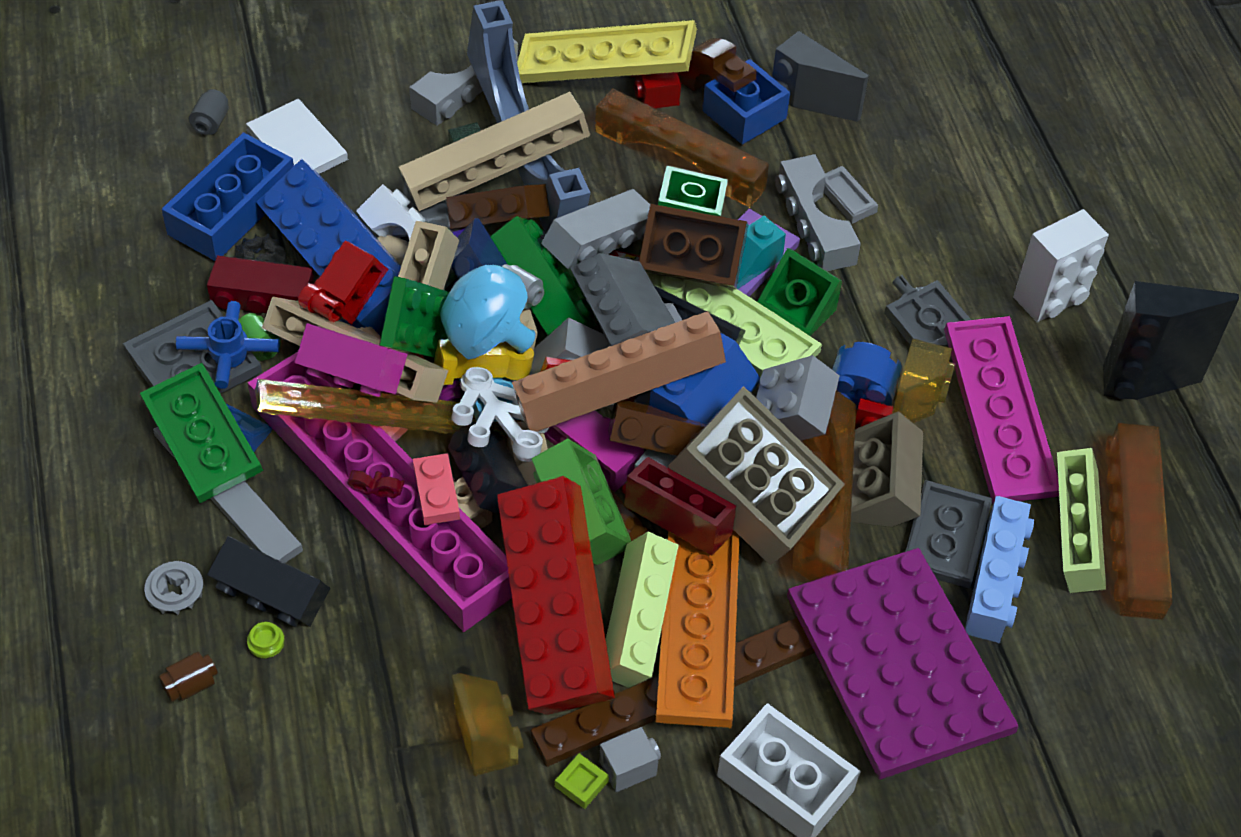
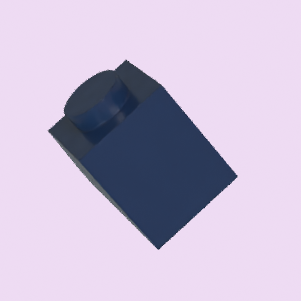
M475 218L457 237L459 243L451 268L458 279L483 265H498L502 267L507 264L479 218Z

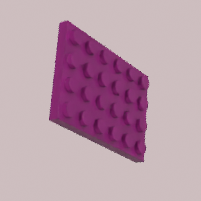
M919 548L788 589L787 598L879 780L1017 732L1018 723Z

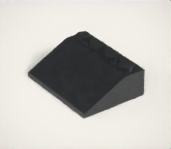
M1135 281L1103 364L1104 396L1138 400L1201 383L1238 303L1239 294Z

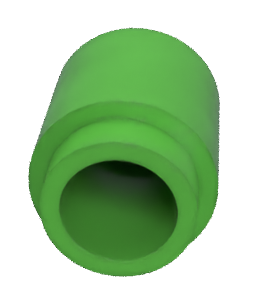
M249 313L238 320L247 338L279 339L281 346L279 336L262 328L265 320L262 316ZM252 352V354L258 361H264L274 357L277 352Z

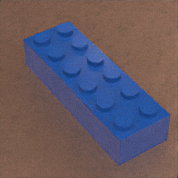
M301 159L256 203L320 277L331 262L334 253L345 240L373 255L389 269L356 318L364 327H372L380 335L383 332L394 276L398 277L401 265L321 175L305 160Z

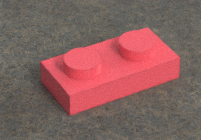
M448 453L413 459L424 525L459 520L460 511Z

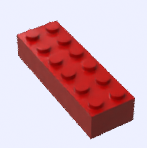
M564 476L498 494L497 498L528 709L550 715L614 699L615 695L581 486Z

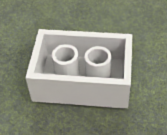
M1084 209L1033 233L1013 296L1015 300L1037 323L1048 317H1056L1064 309L1072 305L1083 303L1090 294L1089 290L1097 274L1096 270L1104 254V247L1109 235Z
M767 703L722 753L717 777L797 837H816L854 792L860 771Z

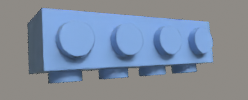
M1000 496L995 498L987 523L965 631L970 636L1000 643L1005 627L1012 628L1017 607L1011 605L1012 597L1018 598L1023 577L1017 576L1018 567L1024 569L1029 548L1023 547L1024 539H1030L1034 525V519L1028 518L1031 504Z

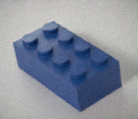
M243 132L161 209L167 235L215 261L217 256H223L266 214L256 202L294 166L293 158Z

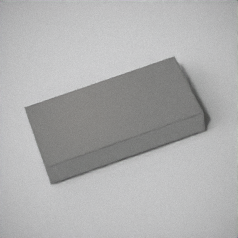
M843 166L825 173L824 193L851 224L877 213L878 204Z

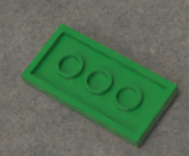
M394 276L380 346L435 358L438 340H449L440 316L442 306L449 292L410 279Z
M203 363L140 393L199 503L263 472L259 460Z

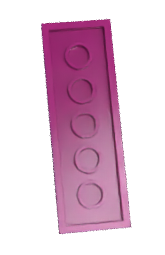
M1010 316L946 323L944 328L945 336L990 497L993 498L992 504H994L996 496L1016 501L1059 497L1058 475Z

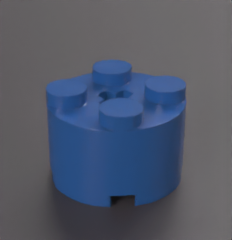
M854 342L853 347L845 349L846 345L840 347L832 368L834 372L840 375L833 406L842 410L849 407L858 409L860 398L891 406L902 373L901 362L898 360L896 364L890 358V351L867 342Z

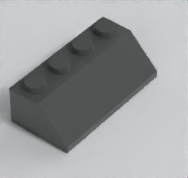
M598 253L570 267L583 297L610 346L675 323L639 261Z

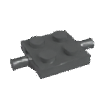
M903 275L896 277L892 284L902 294V297L887 305L884 314L922 360L939 351L949 350L944 332L946 323L971 320L970 317L938 280L924 287L913 288Z

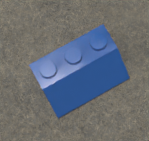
M721 333L726 362L652 389L649 406L683 418L708 424L743 386L752 393L760 383V376L737 342Z

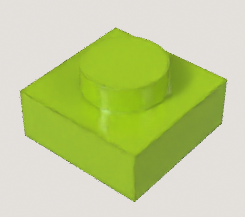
M579 753L557 777L555 788L585 809L609 782V775Z

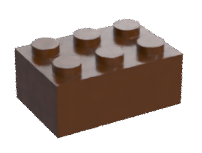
M650 204L639 262L646 273L737 289L749 225L747 221Z

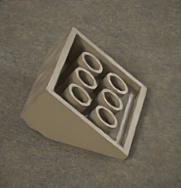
M744 386L668 465L676 473L736 505L733 530L769 565H772L793 548L845 485Z

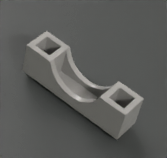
M514 40L516 60L518 61V42ZM472 65L461 72L453 74H439L430 71L409 87L411 109L436 126L447 118H451L457 110L466 103L473 101L483 91Z
M816 155L781 161L779 175L775 178L778 192L780 194L783 193L786 199L788 213L790 216L794 215L797 221L798 233L801 238H805L808 244L811 260L816 261L817 265L826 271L857 265L861 243L850 222L828 217L814 204L823 197L826 174Z

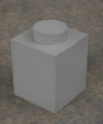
M642 727L600 744L599 761L604 771L609 775V781L615 793L657 775L658 760L661 759V753L656 741L653 738L648 739Z

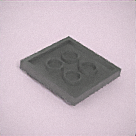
M210 300L123 343L124 350L150 387L200 363H203L215 384L218 364L210 356L208 350H177L176 337H209L208 327L210 323L224 316L214 302ZM247 351L245 360L240 365L231 367L228 387L224 389L217 387L220 394L262 373L261 364L252 352Z

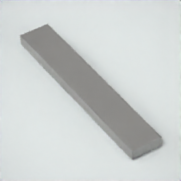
M158 427L154 428L155 437L173 456ZM245 481L210 498L254 549L283 563H286L303 551L302 544Z

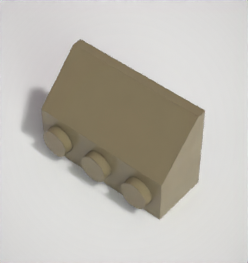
M899 411L844 434L841 481L845 485L841 488L839 518L842 521L893 527L920 517L923 431Z

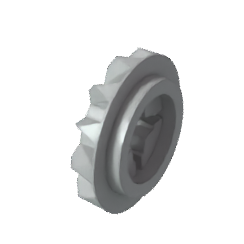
M173 561L158 566L149 574L145 582L144 591L151 607H156L162 614L166 611H173L178 615L182 609L187 607L192 609L194 602L202 598L204 582L201 573L196 567L186 562ZM167 581L176 587L180 586L182 594L179 595L173 591L169 593Z

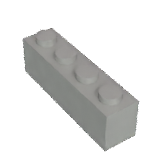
M634 189L554 219L541 244L567 269H570V267L580 263L582 260L598 253L608 255L613 250L620 247L624 249L632 242L639 239L643 240L650 204Z

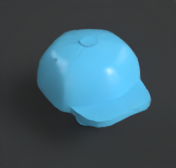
M483 265L463 275L449 292L440 312L449 341L467 360L484 355L503 342H507L514 347L518 353H523L533 345L536 336L534 330H530L520 322V314L528 299L522 279L516 273L498 265Z

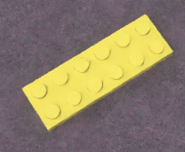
M695 21L525 34L517 61L521 83L688 71L697 31Z

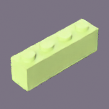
M1093 449L1057 452L1063 573L1070 593L1106 590L1099 475Z
M651 532L644 533L626 545L606 636L612 681L628 688L652 677L679 546Z

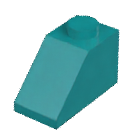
M762 216L748 227L737 289L778 263L783 257L786 233L765 216Z

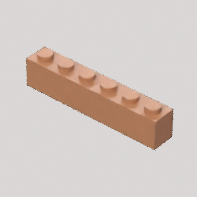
M707 311L539 373L528 375L525 378L512 382L520 412L528 429L537 432L726 362L720 330Z

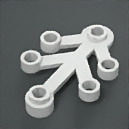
M469 368L461 377L460 387L465 393L460 403L455 404L453 407L452 421L461 426L471 424L474 413L473 406L477 399L480 398L485 407L476 424L469 428L467 439L469 444L475 447L486 446L489 442V429L494 419H496L513 441L512 448L516 458L524 462H531L532 458L541 452L543 439L538 433L547 432L549 427L537 432L522 430L513 419L517 418L524 421L514 389L494 383L492 373L485 368ZM497 397L512 400V404L498 400Z

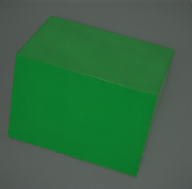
M787 248L757 302L811 336L837 310L842 280L794 250Z

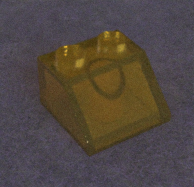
M912 338L892 414L899 411L912 423L935 414L937 403H945L949 388L948 383L951 381L955 363L949 362L952 348Z
M461 673L452 675L454 711L474 776L517 765L518 749L523 748V741L518 726L511 727L508 718L513 716L508 694L501 695L496 681Z

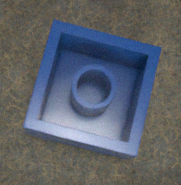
M750 59L746 63L756 69V80L735 92L729 90L716 79L705 84L703 112L741 144L748 142L787 119L790 92Z

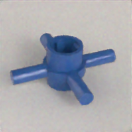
M236 301L228 302L225 317H219L210 323L208 327L209 337H176L177 350H208L210 356L218 364L215 386L221 389L228 387L231 367L240 365L245 360L247 351L279 352V339L247 338L238 321L241 305Z

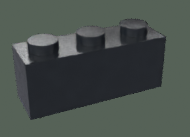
M471 422L469 425L461 426L453 434L448 448L478 507L500 515L497 495L528 485L499 432L489 429V442L484 447H475L469 444L467 440L469 428L476 424Z
M229 536L207 574L218 581L215 586L218 590L232 597H235L237 592L248 596L247 604L263 612H266L267 608L271 607L279 611L276 618L293 627H296L299 622L311 627L331 589L321 580Z

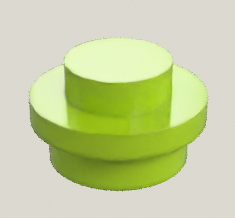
M270 622L258 623L251 629L247 637L250 652L260 658H270L277 655L285 643L282 630Z

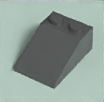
M800 31L776 48L772 78L790 92L789 105L856 122L861 119L869 75Z

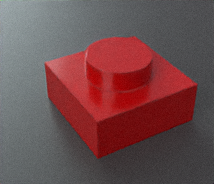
M860 398L853 428H860L891 415L893 407Z

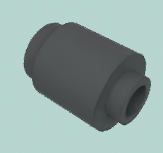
M214 89L203 93L189 116V122L194 130L200 134L211 135L216 133L228 112V98L222 92Z

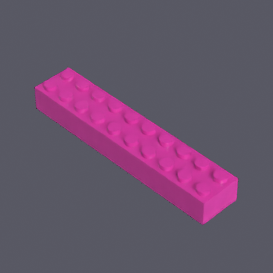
M296 352L248 382L251 403L255 411L463 632L512 598L506 555L460 508L459 520L424 525L413 460L339 384L333 383L334 379L329 374L327 379L306 374L308 367L295 363L298 353ZM358 470L365 472L373 479L375 473L379 471L383 474L382 478L389 476L400 481L404 480L405 483L400 496L389 498L377 497L374 494L366 495L360 491H355L347 484L351 471Z

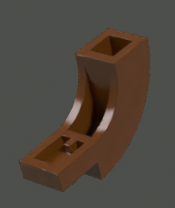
M720 38L709 39L694 47L689 70L677 72L680 82L693 91L714 79L732 92L756 80V69L736 56V45Z

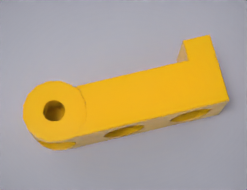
M438 340L434 364L449 370L444 385H453L454 378H461L472 367L487 369L492 373L493 378L506 377L516 381L530 375L534 351L530 347L527 351L518 353L514 347L507 342H503L484 355L467 360L455 349L449 340Z

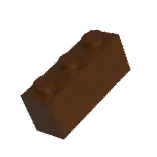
M546 184L523 185L446 197L450 229L466 228L475 218H479L483 225L509 222L516 216L524 219L550 216Z

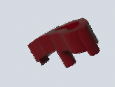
M352 470L347 484L353 490L360 491L366 495L374 494L377 497L396 498L400 496L405 481L389 476L382 478L383 474L379 471L375 473L373 479L363 471Z

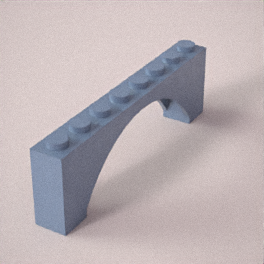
M503 0L473 6L467 56L497 123L529 110L516 60L512 32L513 22ZM550 154L517 168L524 185L546 184L550 216L539 218L545 232H548L554 219L588 206L591 193L579 168L566 171L553 160Z

